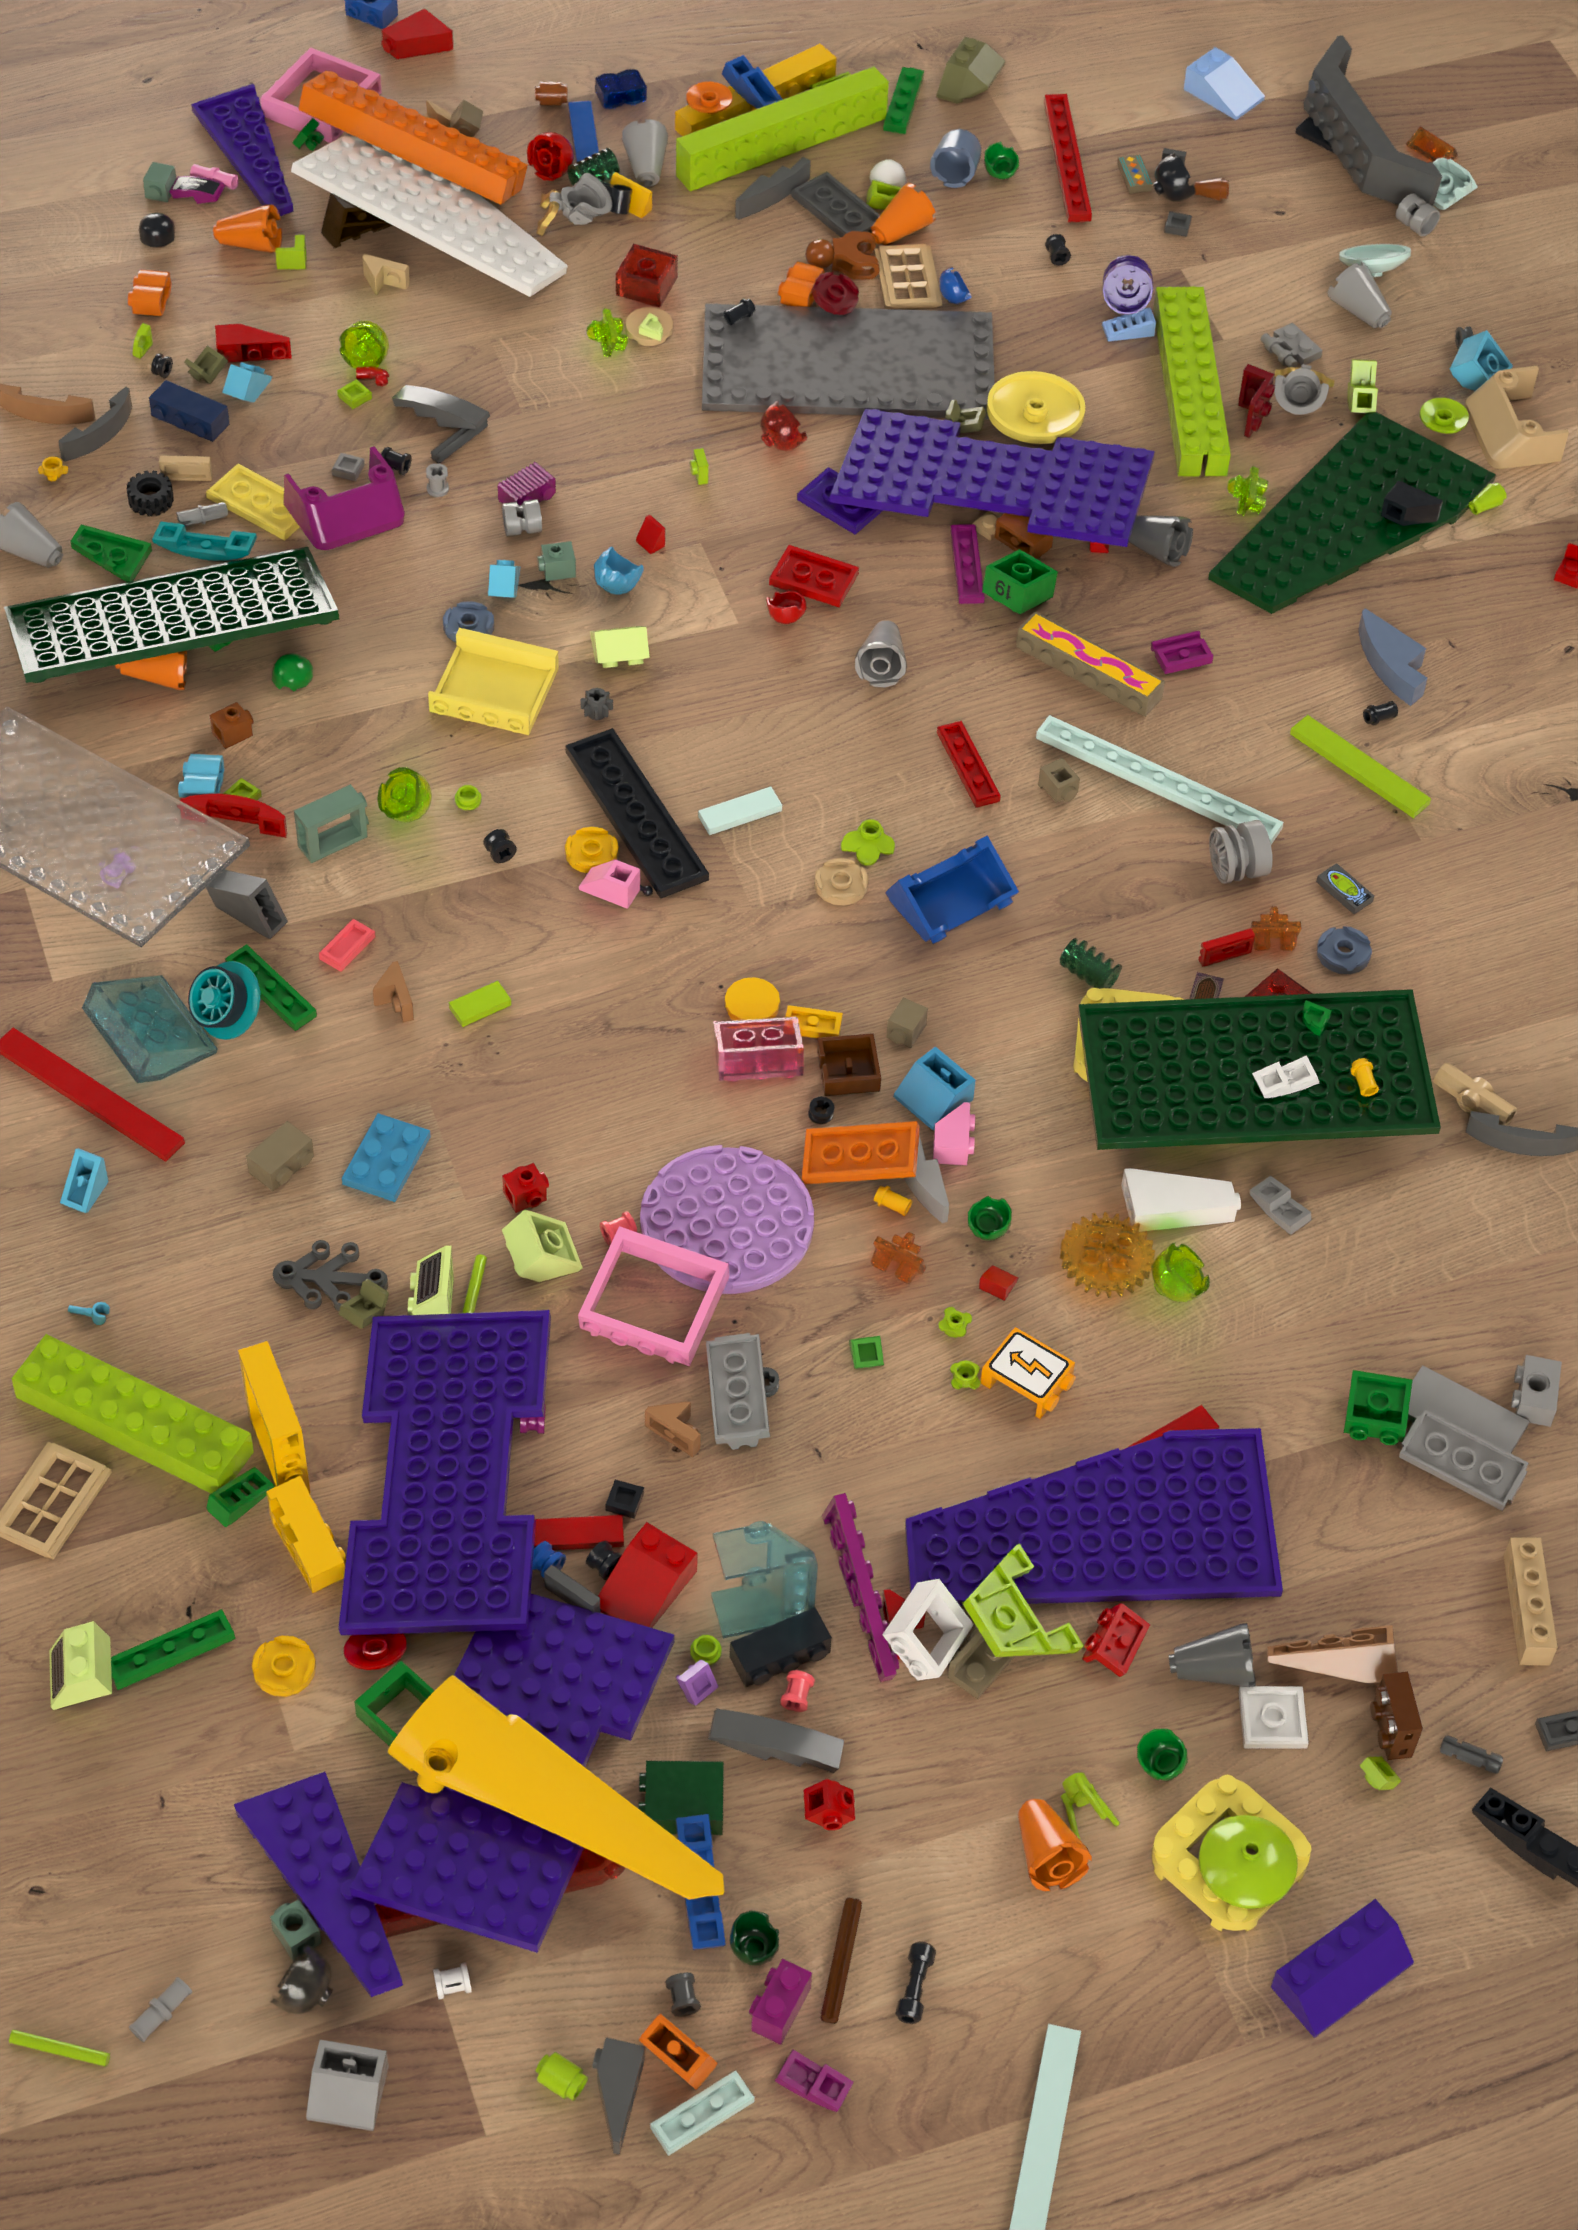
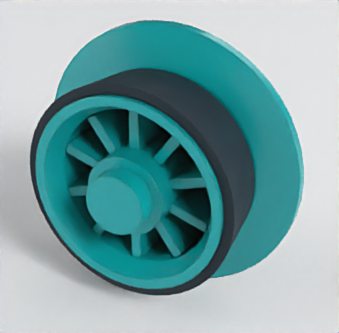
M234 961L224 962L202 970L193 980L189 990L188 1005L193 1019L215 1038L230 1040L241 1036L252 1025L259 1010L260 987L255 974L246 965Z

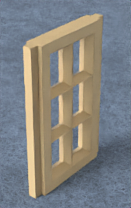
M894 245L874 248V254L880 266L879 279L885 309L916 310L934 309L937 306H942L930 245ZM919 255L921 264L908 265L906 256ZM889 257H902L903 265L890 266ZM909 272H922L924 281L911 282ZM892 273H905L907 282L894 283ZM926 288L928 298H914L913 289ZM908 289L910 299H897L895 290Z
M47 1442L0 1511V1537L46 1558L54 1559L111 1475L112 1470L107 1468L106 1465L65 1447ZM57 1458L72 1464L59 1484L44 1478ZM76 1467L91 1473L79 1492L64 1486ZM40 1483L55 1489L42 1509L27 1503ZM60 1491L74 1497V1500L62 1517L47 1512ZM23 1508L37 1513L25 1534L10 1527ZM42 1517L57 1522L45 1543L30 1536Z

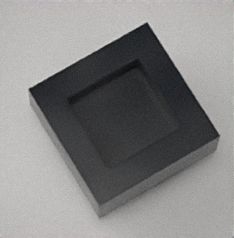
M615 1479L605 1504V1511L635 1519L644 1495V1487Z

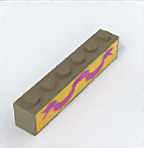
M1036 611L1018 629L1017 648L1144 717L1150 713L1163 697L1164 680Z

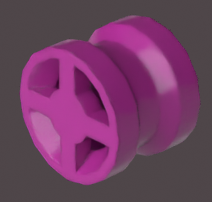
M546 1404L544 1407V1417L520 1418V1433L536 1431L538 1434H544Z

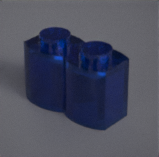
M627 69L618 74L605 73L595 78V93L603 108L614 109L624 104L636 105L647 100V86L636 69Z

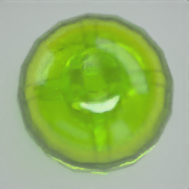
M357 321L348 326L340 336V354L345 362L354 369L358 366L379 367L388 355L389 341L387 334L383 328L374 322Z
M399 767L387 775L390 778L385 784L381 783L377 796L378 806L387 817L395 821L413 822L420 819L428 811L432 800L431 787L426 778L408 767Z
M1172 1243L1154 1260L1152 1265L1154 1287L1160 1295L1177 1303L1192 1301L1208 1290L1210 1285L1209 1275L1204 1277L1201 1268L1205 1265L1192 1249L1184 1244L1175 1246L1176 1243Z

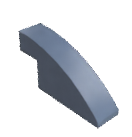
M1365 608L1361 614L1358 631L1366 658L1382 682L1397 697L1409 706H1412L1424 695L1427 677L1417 671L1422 666L1426 648Z

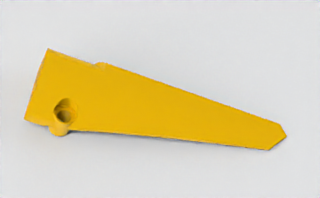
M454 1675L446 1679L426 1699L402 1728L388 1749L389 1755L410 1771L415 1770L418 1773V1786L426 1792L438 1793L445 1786L555 1833L689 1900L724 1894V1880L721 1872L522 1718L513 1714L504 1715Z

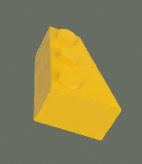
M301 1476L268 1490L267 1497L271 1522L312 1593L344 1579L346 1555L341 1547H336L333 1541V1533L329 1525L324 1523L319 1509Z

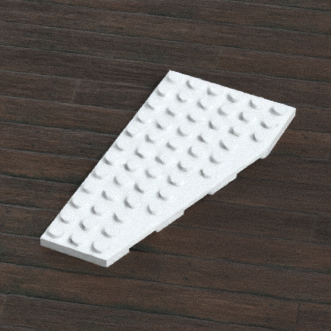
M349 133L294 162L291 172L529 297L566 274L568 265L481 195Z

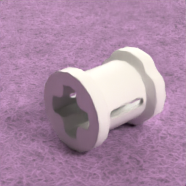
M466 1962L461 1963L458 1968L440 1971L438 1968L433 1969L438 1999H444V1995L455 1992H472Z

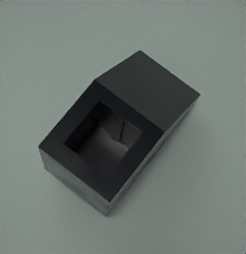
M1398 480L1384 498L1381 516L1402 526L1437 522L1443 500Z

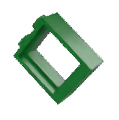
M402 1661L397 1663L354 1701L356 1716L389 1747L397 1737V1734L376 1714L405 1688L421 1703H424L435 1691Z

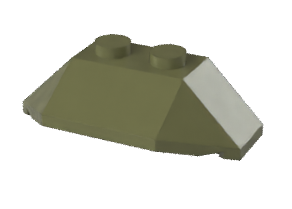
M964 37L946 64L937 91V98L958 104L963 102V99L974 97L987 91L1004 67L1005 60L988 44L974 38Z

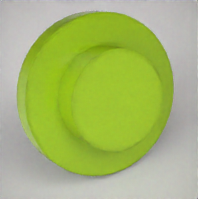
M472 785L460 787L455 794V804L463 810H473L482 801L480 792Z
M711 1635L699 1636L692 1642L690 1647V1655L694 1662L697 1663L699 1660H703L709 1666L715 1664L722 1654L721 1644Z

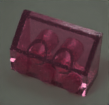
M797 1017L714 1022L716 1065L719 1081L734 1082L741 1079L763 1080L774 1077L792 1078L794 1076H804V1046Z

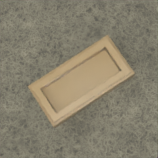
M159 457L160 472L164 473L165 477L168 476L170 480L212 481L210 457Z

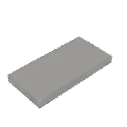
M1423 1365L1412 1381L1408 1421L1412 1423L1415 1422L1418 1415L1422 1416L1424 1410H1427L1509 1453L1513 1452L1530 1421Z

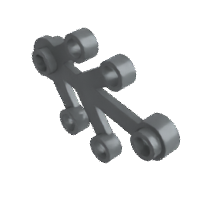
M324 1240L314 1242L312 1251L296 1262H280L273 1270V1279L276 1284L284 1289L293 1288L304 1300V1305L308 1309L319 1308L322 1304V1298L318 1290L309 1289L303 1281L314 1282L333 1302L334 1308L337 1311L340 1310V1306L343 1304L338 1303V1301L341 1299L348 1301L351 1299V1296L345 1291H339L334 1284L361 1286L364 1280L369 1279L386 1291L388 1289L387 1275L380 1269H372L367 1274L337 1272L338 1269L347 1263L358 1260L360 1256L359 1247L353 1242L345 1243L339 1255L316 1270L307 1268L318 1260H325L330 1256L329 1243ZM320 1248L326 1249L324 1252L317 1251ZM351 1250L355 1252L353 1254H346L347 1251ZM311 1297L317 1298L315 1301H309L308 1299Z

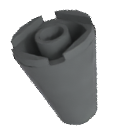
M1137 515L1129 543L1166 565L1176 567L1182 563L1178 561L1181 556H1187L1189 552L1193 528H1190L1188 523L1192 522L1183 516Z
M1247 1623L1239 1624L1174 1647V1654L1169 1655L1171 1673H1177L1178 1679L1245 1687L1256 1686L1252 1647Z

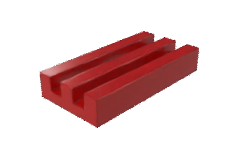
M1252 928L1202 942L1201 956L1198 959L1202 967L1251 953L1255 939Z

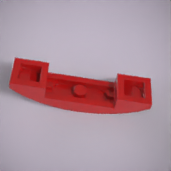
M200 794L181 798L179 801L181 819L183 821L208 825L210 818L216 817L259 825L260 834L287 837L286 817L275 808L263 802L230 794Z

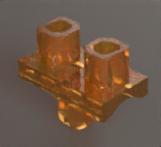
M1271 906L1269 914H1260V921L1251 922V928L1255 934L1254 949L1256 951L1269 950L1271 947L1270 938H1280V950L1293 951L1301 931V922H1288V914H1279L1278 907Z
M907 1232L903 1238L895 1234L892 1242L899 1245V1247L879 1236L875 1239L873 1244L876 1250L871 1260L872 1266L886 1272L891 1261L894 1260L900 1263L895 1272V1277L907 1284H910L917 1273L923 1275L927 1268L923 1265L924 1260L909 1252L918 1254L921 1250L920 1246L914 1244L915 1234Z

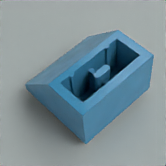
M935 1046L913 1064L893 1097L934 1131L935 1123L964 1102L970 1103L973 1101L976 1080Z

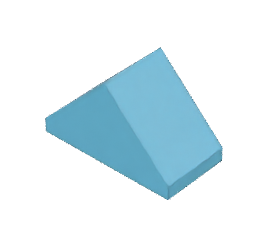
M79 1148L75 1149L61 1197V1204L84 1213L89 1212L109 1182L104 1158Z

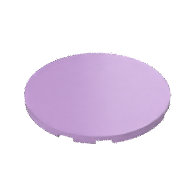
M722 1145L708 1146L687 1152L665 1165L658 1172V1176L651 1185H648L641 1203V1234L729 1264V1279L722 1294L750 1292L779 1281L790 1273L802 1260L809 1248L813 1235L814 1208L809 1192L799 1176L779 1159L776 1161L764 1155L763 1151L740 1146V1148H722ZM657 1264L664 1272L689 1287L707 1292L711 1282Z

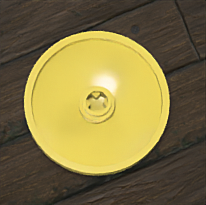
M1025 371L1008 375L993 385L988 395L987 414L992 424L1001 433L1012 439L1031 444L1055 443L1058 437H1071L1079 430L1084 420L1085 401L1080 391L1067 380L1050 373Z

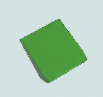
M880 1336L849 1340L854 1369L884 1365Z

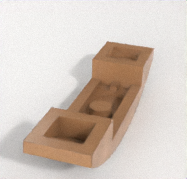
M0 384V406L24 419L47 424H79L94 421L95 419L93 400L90 398L68 395L66 401L23 395L21 387Z

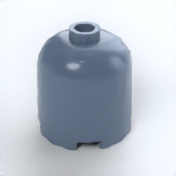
M963 129L951 130L943 136L931 157L930 169L934 177L937 176L939 180L944 182V186L951 188L964 187L974 177L981 159L982 150L977 137Z

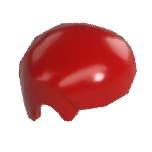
M775 592L772 600L769 597L766 598L770 617L781 624H790L798 621L807 609L805 598L798 592Z

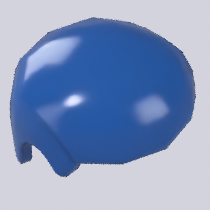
M952 267L941 273L939 287L942 296L950 303L961 304L971 299L972 296L958 271L951 272L954 269Z

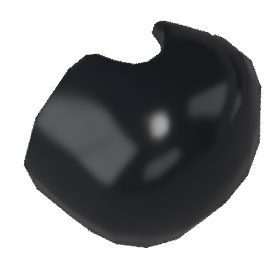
M152 213L144 216L139 223L140 240L143 244L150 247H162L172 243L175 239L173 220L162 213Z

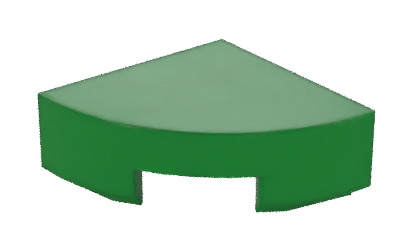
M1306 1000L1302 1013L1305 1025L1311 1032L1320 1036L1331 1017L1332 1010Z

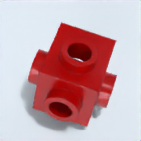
M534 1163L517 1167L512 1172L502 1175L503 1193L515 1213L527 1208L537 1207L542 1202L547 1201V1188H549L547 1176L543 1171L539 1172Z
M829 1779L803 1789L806 1820L830 1831L841 1829L844 1824L855 1820L853 1789Z

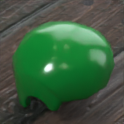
M997 142L989 145L985 150L984 166L987 173L992 177L1003 180L1014 176L1019 169V157L1013 147L1007 148L1003 146L1002 142Z
M287 653L282 655L273 666L272 682L278 689L289 687L294 692L297 689L307 687L312 681L313 666L306 657L299 654Z
M986 1196L974 1203L968 1211V1227L980 1239L991 1241L1004 1236L1011 1226L1012 1209L1003 1198L993 1199Z
M1153 1729L1144 1734L1137 1745V1758L1140 1765L1148 1775L1156 1780L1169 1781L1183 1772L1188 1763L1187 1748L1183 1741L1170 1729Z

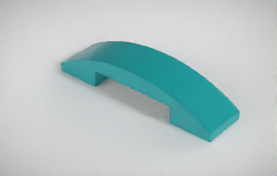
M160 521L152 541L164 549L183 556L202 560L226 561L248 556L257 539L256 533L232 531L229 537L186 532L184 524Z

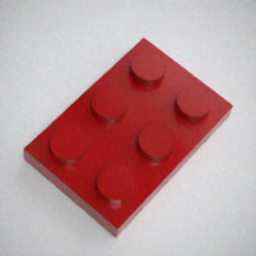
M788 545L769 577V585L786 591L798 592L802 596L840 608L859 574V567Z

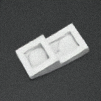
M1307 1056L1282 1067L1277 1062L1252 1073L1264 1098L1291 1094L1319 1083L1318 1077Z

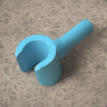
M97 1302L92 1308L73 1305L68 1307V1312L92 1317V1321L96 1325H102L106 1322V1316L97 1313L109 1314L110 1310L109 1305L105 1302Z

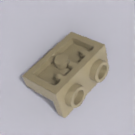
M976 1627L970 1633L965 1647L962 1650L958 1648L949 1662L948 1678L976 1699H979L1016 1656L995 1657Z

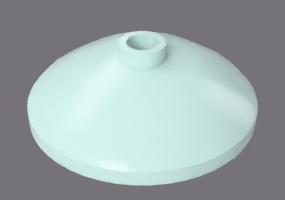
M1397 244L1361 245L1341 251L1339 259L1348 267L1355 263L1361 266V262H1364L1372 276L1379 277L1383 275V272L1393 270L1404 263L1411 256V249Z

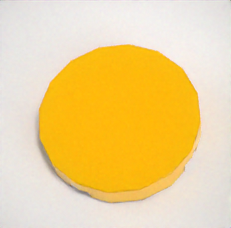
M599 827L581 828L572 837L570 835L565 844L567 862L572 868L583 873H588L592 867L617 860L619 855L617 839L614 835L612 837L608 834L607 830Z
M756 977L743 978L734 982L727 989L725 1008L728 1011L729 1017L740 1025L755 1027L763 1022L767 1024L778 1014L780 1008L779 992L773 984L764 979Z
M281 1635L274 1637V1640L260 1645L253 1656L252 1671L255 1682L264 1692L273 1696L287 1697L297 1694L305 1689L315 1676L316 1661L314 1654L305 1641L295 1636Z

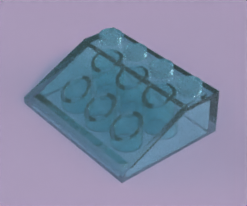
M162 975L94 982L82 1006L84 1012L136 1083L162 1080L217 1053V1047L202 1027L193 1019L190 1011Z

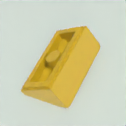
M616 172L613 174L610 182L611 185H624L632 189L629 212L639 218L647 215L652 210V191Z

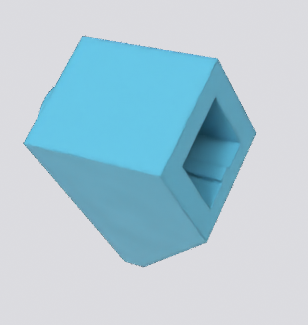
M243 362L240 363V366L231 364L222 393L244 401L255 402L271 382L272 376L264 374V368L252 364L249 365Z
M497 560L496 564L490 565L488 596L515 598L517 596L521 566H514L515 561Z

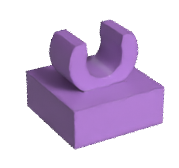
M699 1660L694 1665H689V1669L685 1673L676 1676L687 1701L694 1706L719 1687L709 1664L703 1660Z

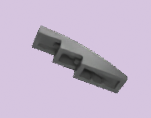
M802 157L791 169L781 166L770 178L761 175L736 199L735 218L740 220L758 213L789 196L792 189L810 179L811 160Z
M405 385L392 397L396 407L414 408L416 416L436 418L438 426L477 429L490 417L488 411L466 400L425 387Z
M718 1708L714 1710L708 1737L709 1740L763 1760H767L772 1756L798 1767L808 1763L832 1773L839 1769L844 1740L813 1729L772 1718Z

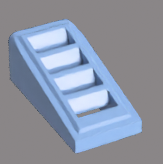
M1144 308L1135 314L1122 315L1102 322V327L1107 341L1110 342L1152 337L1155 334L1156 321L1151 308Z

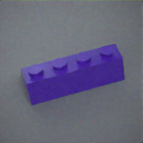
M1374 1899L1278 1969L1271 1988L1308 2032L1316 2038L1411 1967L1414 1961L1397 1922Z

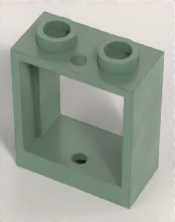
M351 784L294 810L298 847L311 864L368 837L367 825H369V820L365 813L367 801L361 792L357 793ZM350 813L349 820L318 834L317 828Z

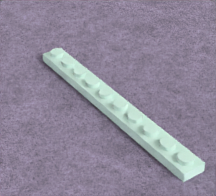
M1049 715L1037 730L1036 739L1225 826L1232 825L1237 830V826L1240 823L1260 820L1266 828L1271 844L1282 830L1284 822L1055 717Z

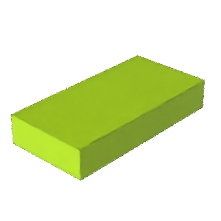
M497 980L450 1001L449 1009L460 1025L464 1027L512 1004L511 998Z

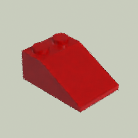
M646 1522L628 1544L598 1595L600 1597V1612L608 1616L653 1628L697 1572L698 1553Z

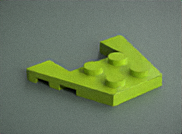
M1017 1544L962 1603L995 1657L1069 1654L1080 1651L1084 1645L1071 1624L1067 1623L1049 1632H1045L1014 1583L1013 1579L1029 1573L1034 1568V1565L1020 1544Z

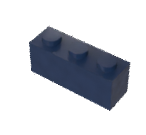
M165 380L149 396L151 416L211 442H214L230 425L228 406Z

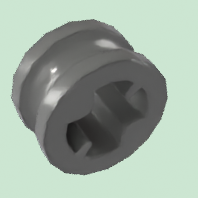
M1470 326L1465 327V329L1462 327L1456 328L1455 342L1458 349L1464 339L1473 336Z
M763 1367L764 1379H769V1386H765L766 1397H771L779 1389V1374L772 1368Z

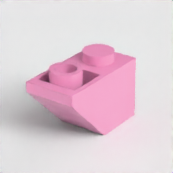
M618 860L592 867L580 884L579 890L628 909L640 891V869Z
M964 1102L935 1123L933 1159H937L938 1164L967 1166L968 1154L974 1155L975 1137H969V1131H974L975 1114H970V1103Z

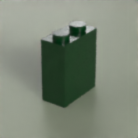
M646 1761V1773H639V1792H645V1802H639V1810L670 1834H677L676 1818L708 1814L711 1835H723L724 1761Z

